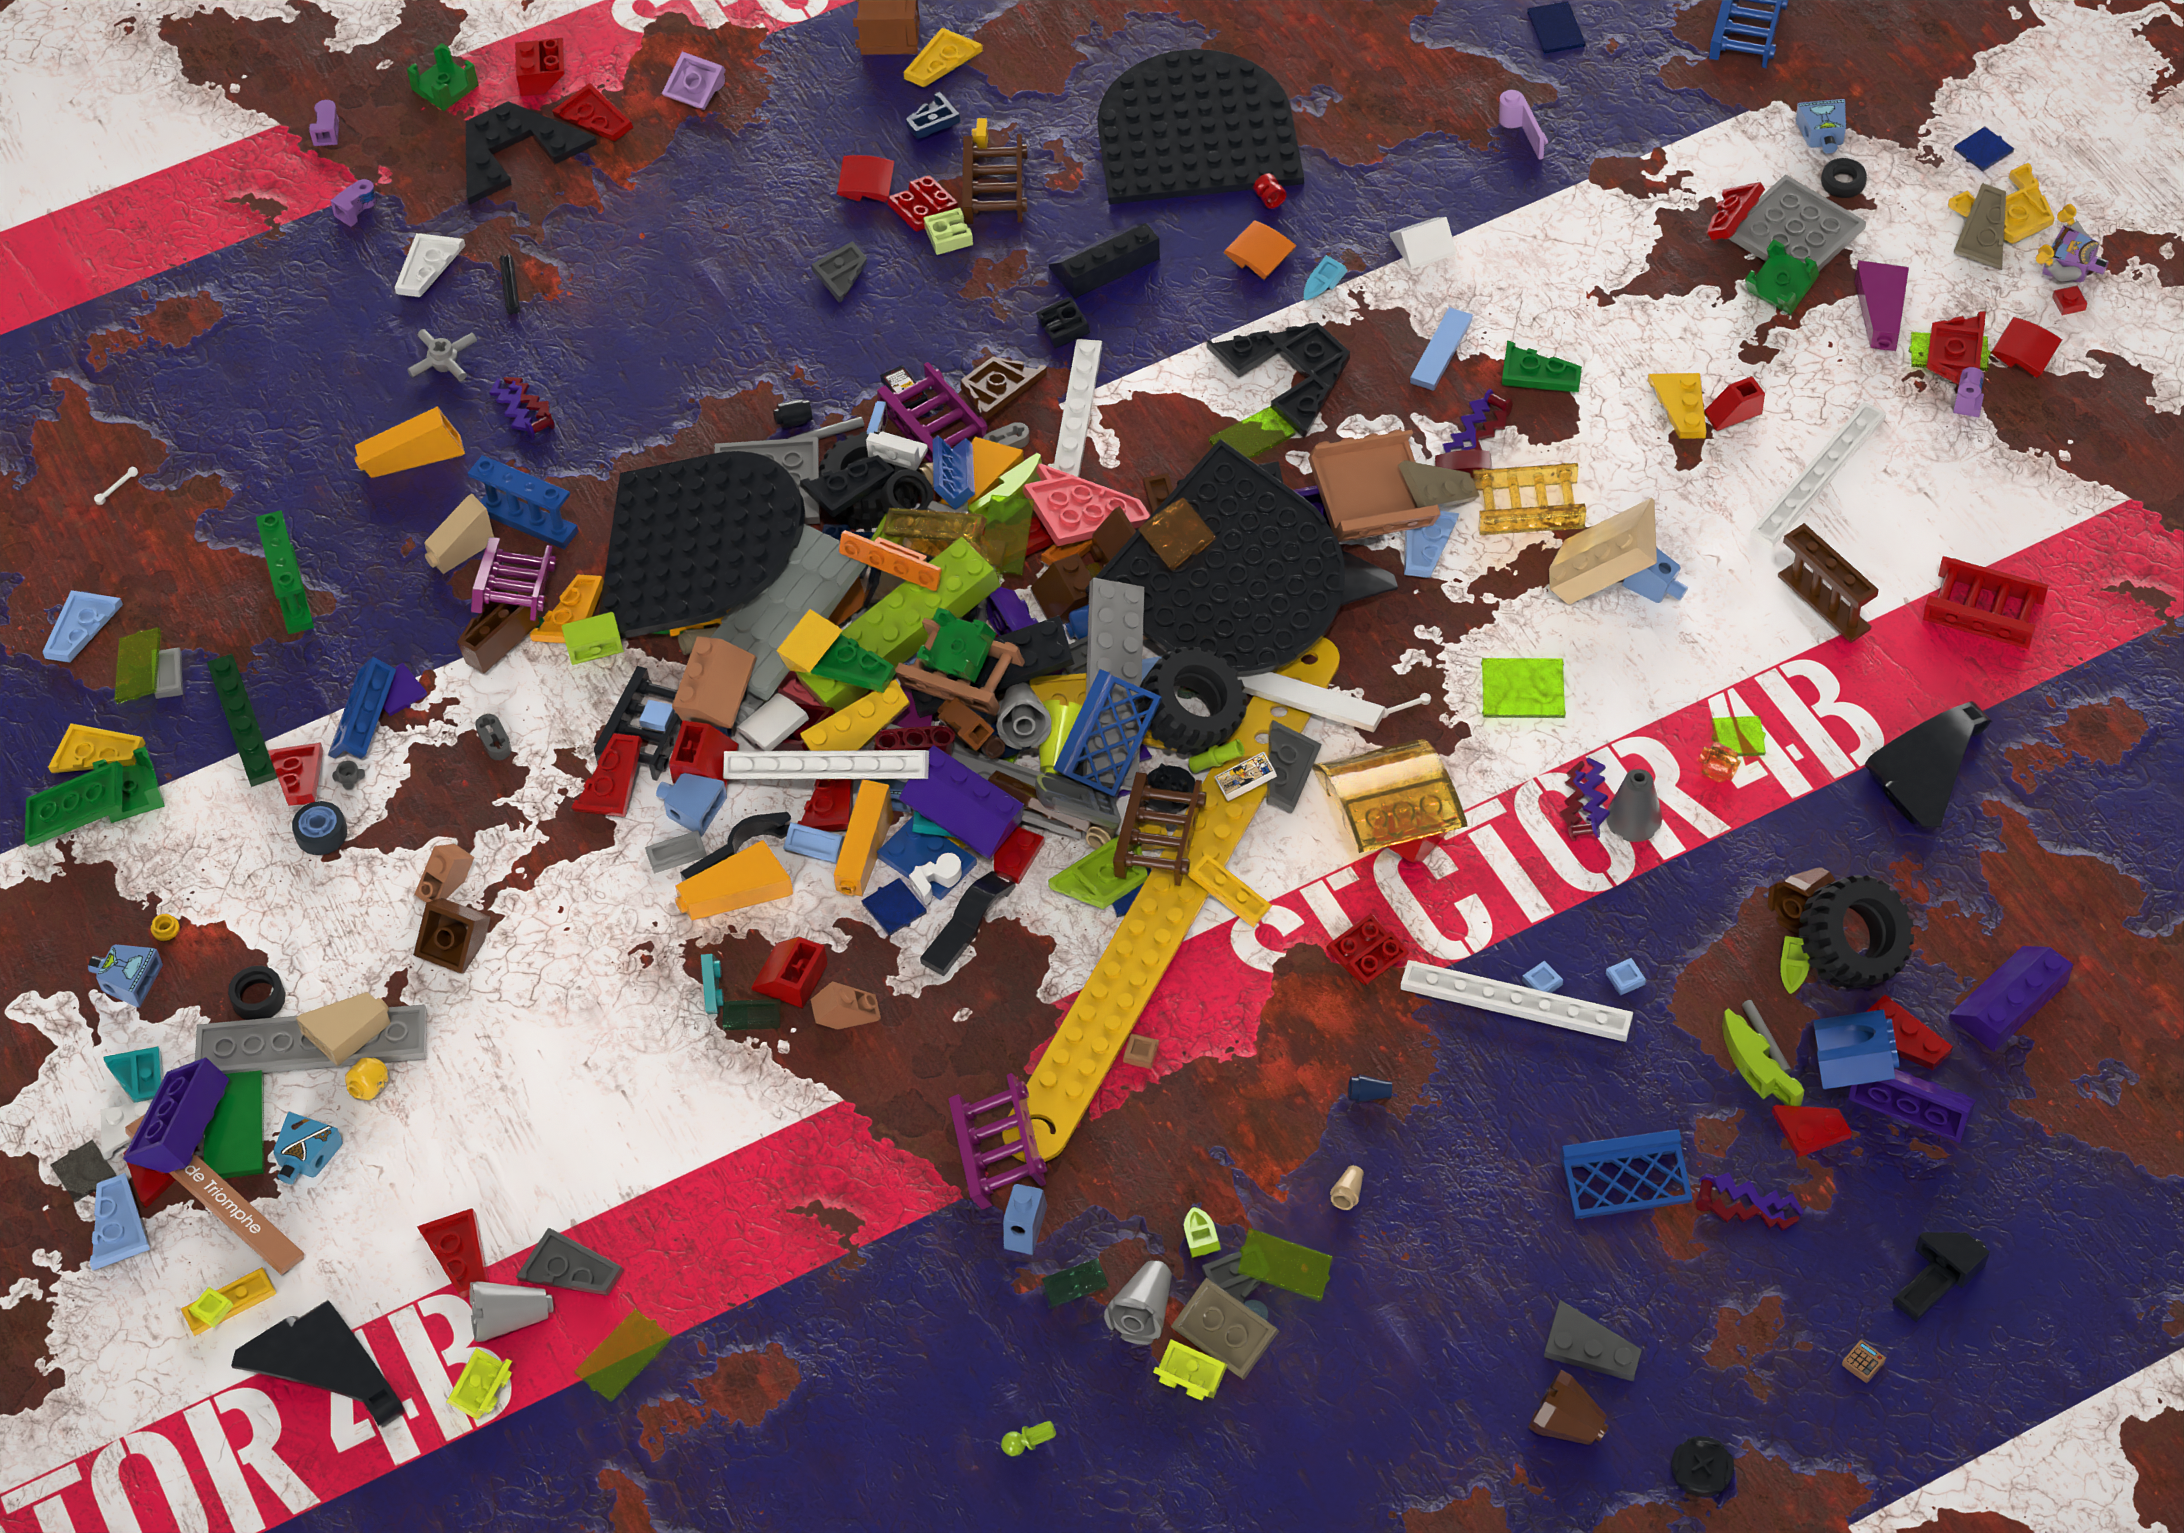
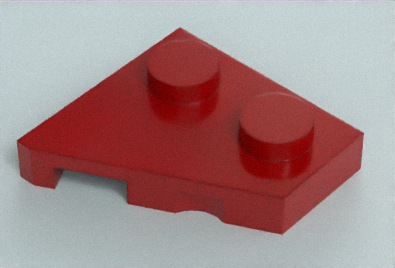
M1017 826L994 853V872L997 873V876L1020 884L1045 844L1044 836Z

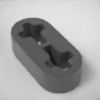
M493 714L480 716L476 720L475 726L478 737L488 756L494 760L507 758L511 754L512 748L509 737L500 720ZM489 725L493 732L489 733L485 726ZM498 741L502 748L498 749L494 746V742Z

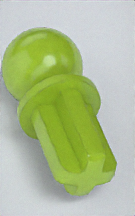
M1046 1421L1031 1428L1024 1426L1022 1427V1434L1013 1431L1004 1435L1001 1441L1002 1450L1009 1456H1018L1024 1451L1025 1446L1033 1450L1035 1445L1054 1438L1056 1430L1051 1421Z

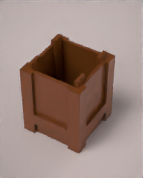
M855 0L859 3L857 18H853V26L858 27L859 39H855L856 48H860L861 55L918 54L920 27L918 0Z

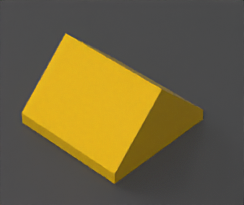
M809 609L776 651L790 671L809 673L843 630Z

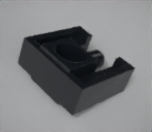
M1071 296L1036 312L1039 324L1049 334L1050 341L1055 349L1090 333L1086 319Z

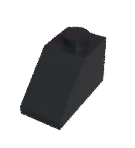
M1922 1232L1918 1237L1915 1249L1928 1262L1935 1261L1956 1278V1284L1960 1288L1968 1284L1986 1266L1990 1253L1980 1240L1973 1239L1969 1234L1960 1232Z

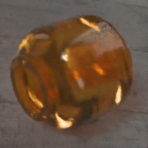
M1714 742L1709 748L1704 746L1697 759L1701 763V773L1720 783L1725 782L1727 779L1732 780L1741 763L1737 759L1738 753L1735 750L1719 742Z

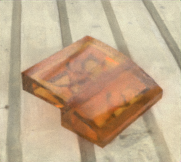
M1184 497L1160 511L1138 529L1171 570L1179 566L1192 553L1197 555L1217 538Z

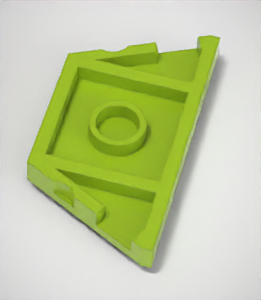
M1118 835L1050 878L1048 886L1052 890L1105 909L1144 884L1148 874L1146 867L1133 866V868H1128L1126 879L1114 876L1113 858L1119 839ZM1134 845L1133 851L1135 854L1143 855L1141 846Z

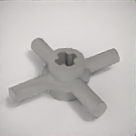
M425 329L418 332V337L427 345L429 350L427 351L426 359L407 369L409 375L413 378L433 366L439 372L450 371L459 381H463L467 374L455 362L458 356L457 352L477 341L475 335L470 333L451 344L445 338L434 339Z

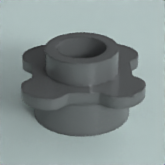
M353 761L341 762L332 774L333 780L341 782L345 789L353 788L359 779L365 777V771L358 769L357 764Z

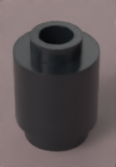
M802 399L778 403L777 409L773 410L776 425L780 424L782 429L807 424V421L813 419L808 400L802 401Z

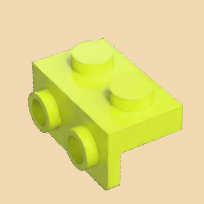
M1170 1340L1159 1368L1155 1367L1153 1373L1160 1375L1159 1382L1172 1388H1176L1178 1383L1188 1388L1186 1394L1203 1401L1204 1396L1214 1398L1228 1364L1174 1340Z
M476 1348L446 1403L477 1420L484 1412L490 1414L498 1400L494 1396L497 1388H504L512 1374L508 1370L512 1361L506 1358L504 1362H501Z

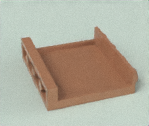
M1397 429L1383 435L1373 433L1364 438L1354 439L1353 437H1348L1340 442L1330 443L1324 441L1315 445L1308 460L1332 532L1337 537L1338 542L1433 526L1441 515L1438 505L1418 508L1398 466L1404 460L1415 462L1408 441L1413 434L1412 430L1402 431Z

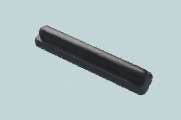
M510 254L502 255L499 261L506 310L510 315L513 313L517 314L520 311L513 257Z

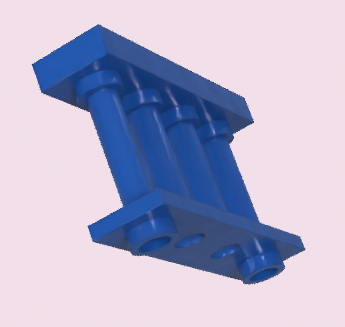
M1722 0L1711 40L1709 59L1719 60L1721 51L1730 49L1763 55L1762 68H1767L1769 59H1774L1776 45L1773 42L1782 9H1787L1788 0H1744L1776 6L1774 12L1738 7L1734 2H1739V0ZM1738 16L1771 22L1770 29L1737 24L1733 23V20H1730V18ZM1732 32L1767 38L1766 45L1730 40L1725 35H1730Z
M484 455L469 470V477L479 480L485 485L487 494L480 502L487 508L489 518L564 550L579 532L578 526L562 519L560 507L570 496L569 491ZM496 488L505 491L506 495L498 492ZM518 497L526 500L528 504L519 501ZM540 507L549 510L550 513L540 510Z

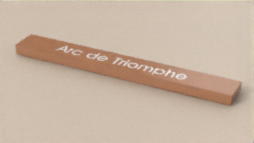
M145 1114L125 1127V1133L131 1139H133ZM194 1152L192 1154V1161L187 1167L169 1172L280 1275L304 1259V1252Z

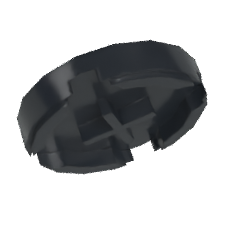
M1694 1436L1675 1449L1671 1460L1672 1476L1676 1484L1686 1493L1696 1497H1712L1722 1493L1729 1486L1734 1473L1733 1457L1720 1441L1707 1436Z

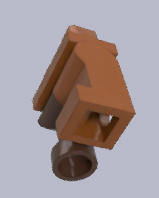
M957 697L952 701L947 699L938 708L940 713L938 718L947 727H950L966 746L973 748L975 751L982 747L983 753L991 759H996L1003 754L1005 750L1004 741L996 735H991L995 730L981 716L969 709Z

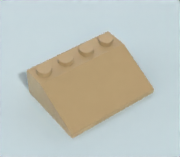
M1649 498L1565 539L1549 568L1550 590L1570 605L1656 564L1655 500Z

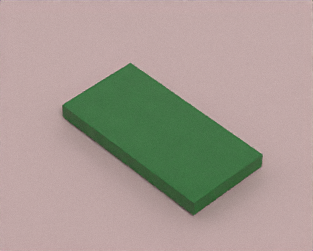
M115 761L26 798L25 843L33 847L122 810L123 765Z
M262 1070L225 1074L229 1078L224 1089L225 1094L218 1101L213 1111L214 1116L207 1123L204 1130V1162L222 1179L264 1174V1074Z

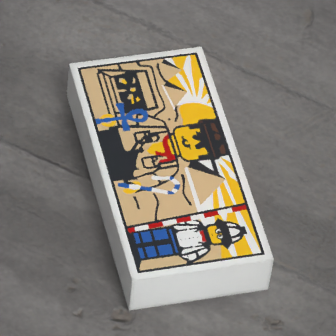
M1262 752L1215 776V779L1227 801H1230L1277 777L1266 754Z

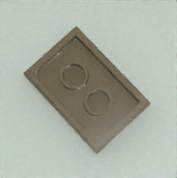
M1205 1278L1171 1325L1175 1331L1212 1358L1228 1364L1227 1369L1243 1380L1279 1332L1276 1327L1208 1278Z

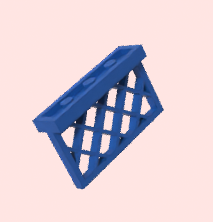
M1099 669L1053 769L1059 775L1071 778L1116 798L1162 697ZM1115 684L1126 689L1128 698L1113 702L1111 693ZM1130 690H1131V691H1134V692H1136V693H1138V694H1135V695L1132 696ZM1144 696L1152 699L1149 710L1138 714L1134 700ZM1130 702L1135 715L1120 721L1116 707ZM1112 709L1117 722L1102 728L1099 720L1101 714ZM1137 720L1140 727L1138 734L1126 738L1122 725ZM1119 727L1123 740L1109 746L1104 733ZM1101 734L1105 748L1090 753L1088 747L1090 738ZM1125 745L1128 752L1126 760L1115 764L1111 750ZM1107 752L1111 766L1097 771L1093 757ZM1089 759L1093 773L1083 777L1075 774L1074 772L1078 764ZM1114 770L1116 781L1112 789L1102 785L1099 775ZM1095 777L1097 783L1094 782V781H1091V780H1089V779Z
M1679 1129L1562 1146L1560 1161L1565 1171L1574 1219L1691 1203L1693 1198L1680 1145L1681 1136ZM1675 1153L1677 1165L1672 1171L1658 1163L1662 1155ZM1641 1158L1650 1164L1643 1175L1628 1167L1633 1159ZM1604 1163H1613L1621 1169L1613 1180L1599 1171ZM1584 1167L1592 1174L1583 1184L1573 1177L1571 1168ZM1653 1167L1668 1176L1661 1187L1646 1179ZM1677 1170H1679L1680 1177L1675 1174ZM1624 1171L1638 1180L1631 1192L1617 1183ZM1595 1175L1609 1184L1602 1196L1587 1187ZM1672 1179L1682 1186L1684 1195L1672 1196L1664 1191V1188ZM1642 1183L1656 1192L1651 1200L1644 1201L1635 1195V1192ZM1575 1186L1580 1189L1578 1193H1576ZM1612 1188L1627 1196L1622 1204L1614 1205L1605 1199ZM1583 1192L1597 1200L1593 1208L1580 1210L1578 1199Z

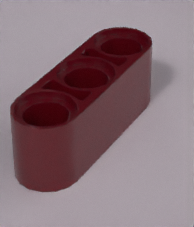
M944 725L885 729L878 732L875 736L874 751H928L934 745L951 756L955 734L950 727Z

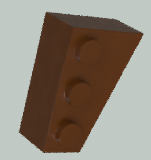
M494 588L493 590L497 592L517 594L511 590H503ZM491 601L489 604L485 603L482 613H479L476 618L470 620L457 641L466 664L485 674L540 624L538 617H536L535 621L530 620L531 607Z

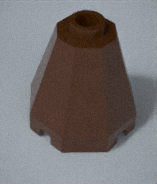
M1821 867L1791 875L1776 881L1769 887L1767 906L1771 912L1775 910L1779 915L1776 920L1780 926L1799 934V928L1803 927V923L1800 922L1801 912L1807 910L1804 908V905L1808 898L1813 897V893L1820 887L1836 880L1830 871Z
M1560 1370L1544 1394L1538 1408L1539 1411H1535L1528 1428L1540 1435L1591 1445L1595 1439L1599 1442L1601 1441L1609 1425L1604 1423L1607 1415L1571 1375Z

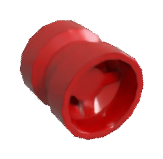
M1264 174L1254 183V191L1259 197H1262V201L1267 208L1278 207L1286 199V191L1278 184L1273 174Z

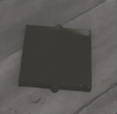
M93 1139L75 1150H69V1154L50 1164L75 1203L92 1192L96 1193L97 1183L117 1176L108 1161L104 1160L101 1151Z

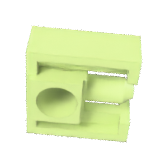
M961 208L924 217L925 230L936 255L973 245L972 233L970 228H967V224L964 223Z

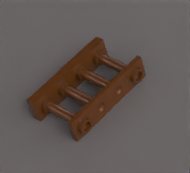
M1017 134V147L978 148V146H974L973 136H963L962 211L965 224H974V214H978V211L1017 210L1018 223H1023V212L1028 211L1027 197H1023V159H1028L1027 144H1022V134ZM1017 157V164L978 166V163H974V161L979 160V158ZM1017 174V182L978 183V181H974V178H979L982 175ZM1017 192V200L978 201V199H974V196H978V193Z
M1805 523L1784 535L1783 543L1795 553L1794 563L1780 571L1778 577L1850 643L1870 631L1872 626L1860 616L1862 606L1878 596L1879 589ZM1805 563L1813 569V573L1804 566ZM1823 579L1832 586V590L1823 583ZM1841 596H1843L1848 602H1850L1851 605L1848 606V605L1841 599Z
M1136 772L1113 858L1115 877L1126 879L1128 868H1133V866L1174 871L1175 885L1181 886L1183 875L1187 876L1189 873L1190 859H1188L1199 811L1200 808L1204 809L1206 805L1207 793L1202 791V780H1196L1193 793L1152 788V785H1148L1147 773ZM1151 799L1190 804L1187 815L1147 810L1144 806L1146 801L1150 802ZM1145 821L1184 826L1182 837L1144 833L1141 832L1139 826L1140 823L1144 824ZM1139 843L1179 849L1176 860L1136 855L1133 851L1134 845L1138 846Z

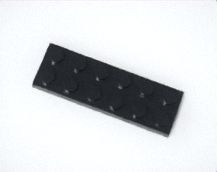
M1059 615L994 638V641L1004 644L1005 642H1010L1016 645L1025 661L1023 667L1009 663L994 692L1075 664ZM987 655L976 682H971L970 686L978 689L984 687L999 659ZM926 665L923 669L924 671L929 673L937 672L936 670L928 668ZM947 675L948 679L957 681L958 679L960 680V678ZM911 688L916 710L920 718L937 713L938 708L945 702V699Z

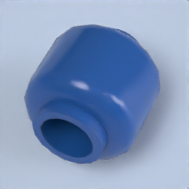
M1089 605L1069 613L1070 622L1065 625L1071 639L1076 637L1077 640L1088 636Z

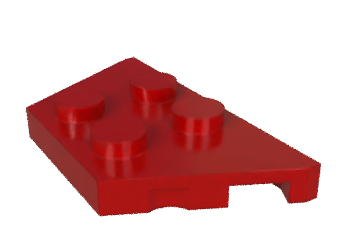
M1978 312L1976 317L1968 319L1959 316L1948 321L1933 322L1926 368L1959 385L1961 373L1965 368L1975 367L1980 369L1986 312Z

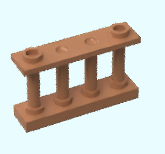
M924 618L922 624L929 635L924 646L930 650L940 626L935 621ZM993 640L987 655L999 660L985 686L980 689L970 686L971 682L963 679H958L957 681L948 679V674L939 671L933 673L923 670L925 664L918 658L910 666L899 663L895 669V674L903 686L945 700L949 699L952 701L957 697L969 708L996 716L1000 705L993 692L1009 663L1023 667L1025 661L1016 645L1010 642H1005L1004 644Z

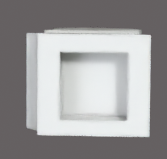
M945 853L938 858L936 864L929 861L926 865L915 867L914 871L909 875L910 885L925 906L931 901L933 895L929 882L935 881L947 888L952 887L959 881L962 875L961 861L957 855Z

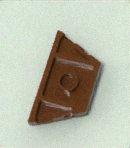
M991 357L961 379L960 388L981 417L987 420L1046 376L1047 366L1039 364L1038 369L1024 367V362L1009 361L1004 358Z

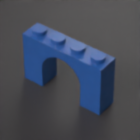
M1884 1009L1814 1020L1823 1089L1895 1079L1894 1068H1899L1900 1066L1892 1018H1885Z

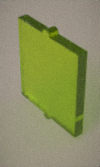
M1760 716L1712 718V741H1715V748L1720 746L1719 743L1729 747L1724 748L1726 751L1725 757L1763 756L1766 754L1764 744L1766 733L1762 731ZM1732 749L1733 753L1727 755L1728 751Z

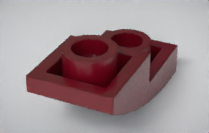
M1485 450L1447 452L1435 455V466L1470 473L1471 478H1476L1492 473L1491 453Z

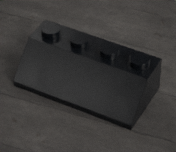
M1147 223L1135 224L1050 263L1049 268L1075 299L1160 259L1159 237Z

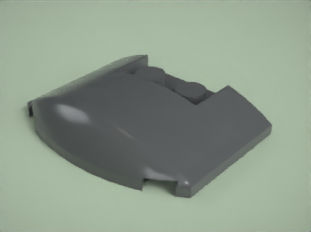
M1051 772L1037 776L1035 781L1036 794L1039 802L1046 809L1111 829H1115L1119 825L1121 817L1114 797L1073 779Z

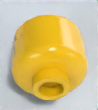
M361 1058L345 1074L348 1093L357 1099H373L388 1083V1071L385 1064L376 1058Z

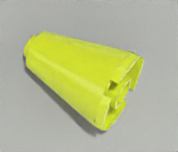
M1046 700L1042 703L1051 716V732L1047 739L1039 745L1040 770L1045 774L1046 772H1051L1059 775L1053 768L1082 706L1074 702H1069L1068 706L1059 705L1060 700Z

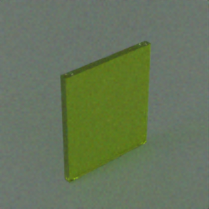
M1482 658L1483 718H1565L1563 658Z

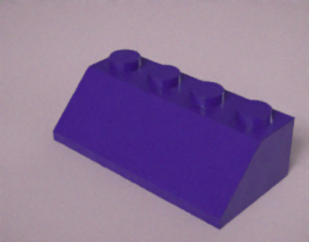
M999 587L985 598L987 620L999 636L1038 623L1035 617L1031 618L1029 615V608L1025 600H1020L1014 590ZM1065 668L1042 676L1062 675V671Z
M933 745L928 750V779H908L899 796V800L990 859L1022 821L1024 804Z
M2022 946L1949 1014V1018L1991 1051L1995 1052L2068 983L2073 964L2051 947Z
M206 1057L168 1071L123 1159L128 1163L163 1173L187 1167L192 1161V1154L196 1146L203 1139V1132L207 1123L214 1116L213 1111L218 1101L225 1094L224 1089L229 1078Z
M1894 1069L1895 1079L1851 1085L1848 1100L1958 1143L1963 1138L1976 1100L1969 1098L1964 1093L1953 1092L1935 1082H1927L1914 1077L1907 1071Z

